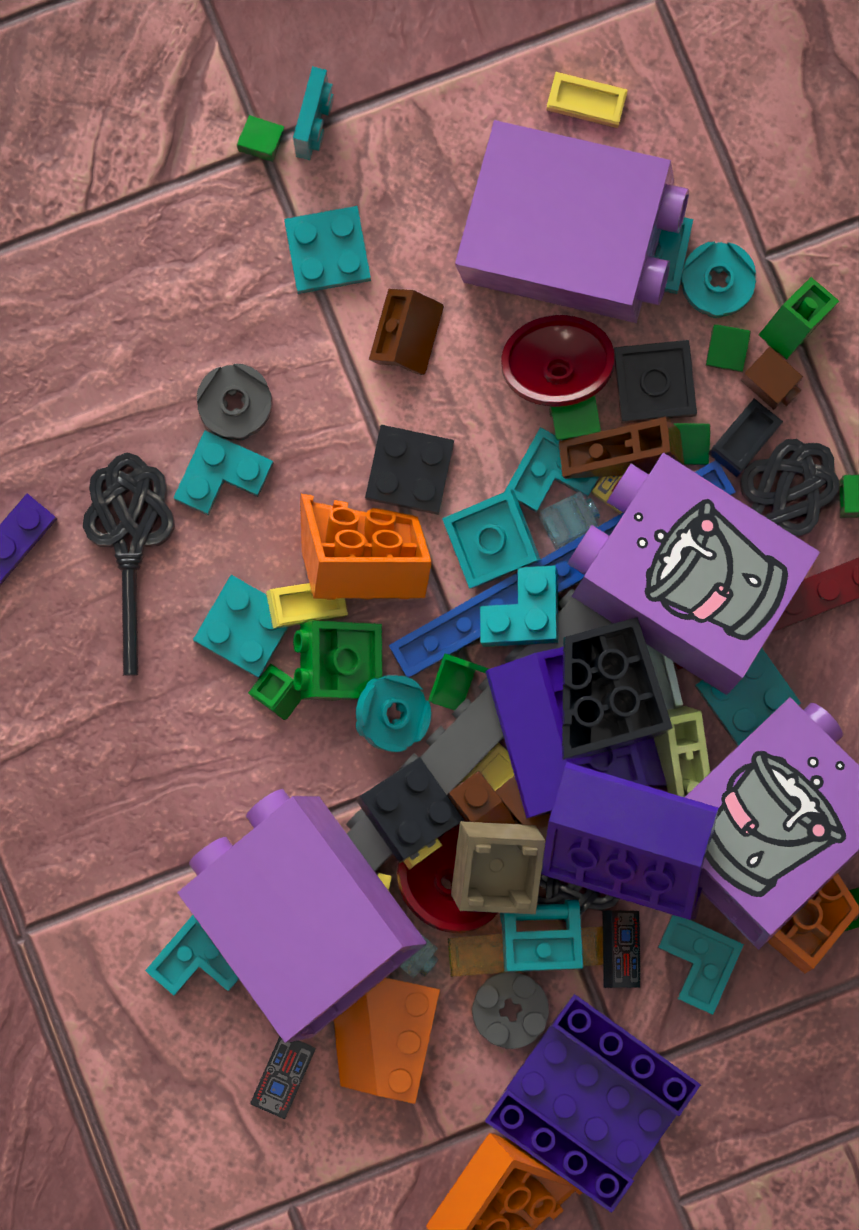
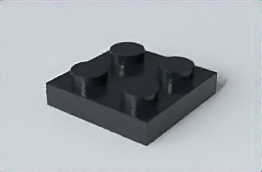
M689 340L614 347L621 424L644 422L662 417L674 419L695 417L697 415Z
M381 425L365 500L439 515L454 440Z
M420 757L356 799L399 863H402L458 826L460 821L464 820Z

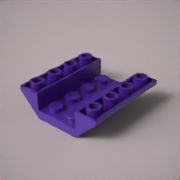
M563 647L537 652L485 671L527 819L552 812L567 762L655 789L667 785L654 738L589 757L562 760Z
M567 762L548 823L541 874L688 920L696 919L703 889L699 887L704 858L714 834L719 808Z
M573 994L510 1081L485 1119V1122L612 1213L634 1182L633 1177L675 1117L681 1115L701 1084L580 997Z

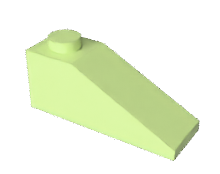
M682 706L667 709L673 728L662 736L654 738L667 783L668 793L685 797L710 773L702 711Z

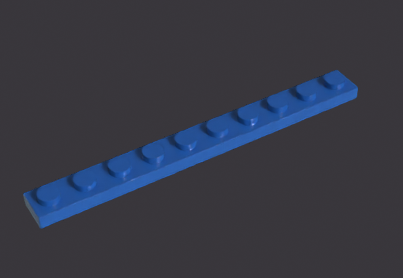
M716 460L695 471L696 474L731 496L735 494L734 487L720 463ZM624 513L596 528L610 536ZM585 534L528 567L555 565L558 570V594L577 584L585 575L567 563ZM518 572L390 644L389 648L405 676L411 678L441 661L444 653L452 655L480 639V606L518 604Z

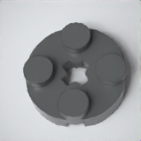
M244 364L220 366L210 371L199 385L197 391L198 412L204 425L215 435L225 439L245 440L260 431L268 421L272 410V395L265 378L254 368ZM237 392L243 395L241 402L244 406L241 409L228 410V402L224 400L228 394L235 396Z
M503 972L487 979L478 989L472 1005V1016L479 1033L491 1044L505 1049H517L529 1045L544 1031L549 1016V1004L544 990L531 977L517 972ZM507 999H512L513 1004L521 1005L522 1011L516 1013L517 1020L510 1022L508 1016H500L499 1009L505 1007L504 1001Z

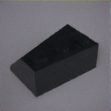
M638 617L563 638L562 760L589 757L660 737L673 728Z

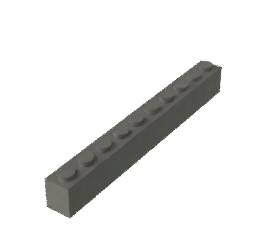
M571 589L558 603V607L561 609L558 613L559 643L529 644L525 648L522 645H517L504 660L508 663L537 652L563 647V638L613 623L573 598L574 590ZM487 677L478 686L482 693L473 702L467 698L452 713L456 720L446 730L442 726L435 730L426 740L430 747L420 757L446 795L456 788L474 767L504 738ZM414 753L399 770L419 757ZM361 808L347 822L346 825L351 829L347 835L374 872H376L393 853Z

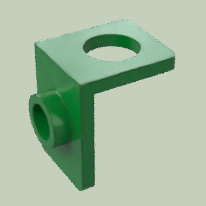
M444 653L429 696V702L455 711L466 699L475 670L486 673L485 671L489 668Z

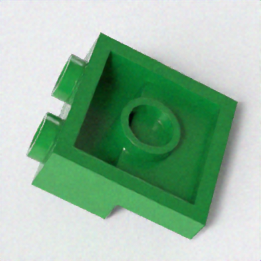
M312 620L300 624V630L295 632L293 646L295 652L300 653V668H297L294 673V687L297 691H301V700H358L371 679L382 677V624Z

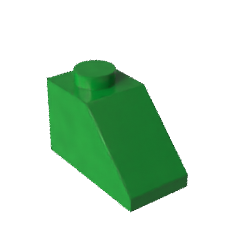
M810 277L779 308L759 333V336L774 351L788 359L831 312L839 300Z

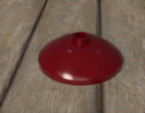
M570 315L541 317L521 326L507 340L501 356L502 373L508 386L518 396L531 403L550 407L569 406L591 398L605 387L614 371V348L607 334L600 327L586 319Z
M460 825L438 838L442 846L409 870L404 862L399 863V861L397 868L399 889L409 909L425 924L449 933L474 931L489 923L498 914V912L460 911L451 896ZM441 879L449 880L451 889L443 887Z

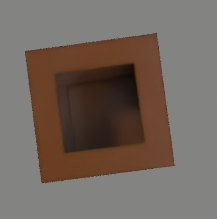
M769 346L744 373L741 381L775 410L780 403L787 407L802 391L797 385L803 376Z

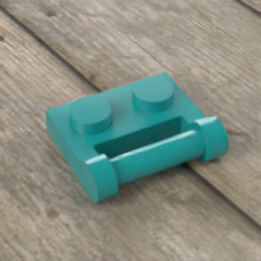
M565 900L564 904L537 905L536 914L500 913L504 972L583 969L580 905L578 900ZM565 919L566 930L516 931V921Z

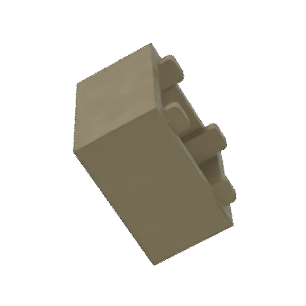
M460 821L451 896L460 911L536 914L545 848V839L536 825Z

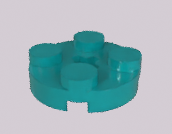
M715 241L707 242L694 249L685 261L680 280L683 294L694 309L711 318L716 319L732 315L744 308L750 301L756 284V270L753 260L740 246L729 242L727 244L722 242L715 243ZM715 271L718 274L723 271L726 272L728 275L725 279L727 286L724 288L719 285L713 287L710 284L712 280L710 272Z
M386 675L381 678L371 679L357 702L356 730L358 734L364 737L373 747L391 752L404 751L414 742H419L427 733L431 722L430 702L425 700V696L421 691L423 688L415 680L405 676ZM393 703H396V710L401 712V716L399 719H393L392 723H390L387 709L391 708Z

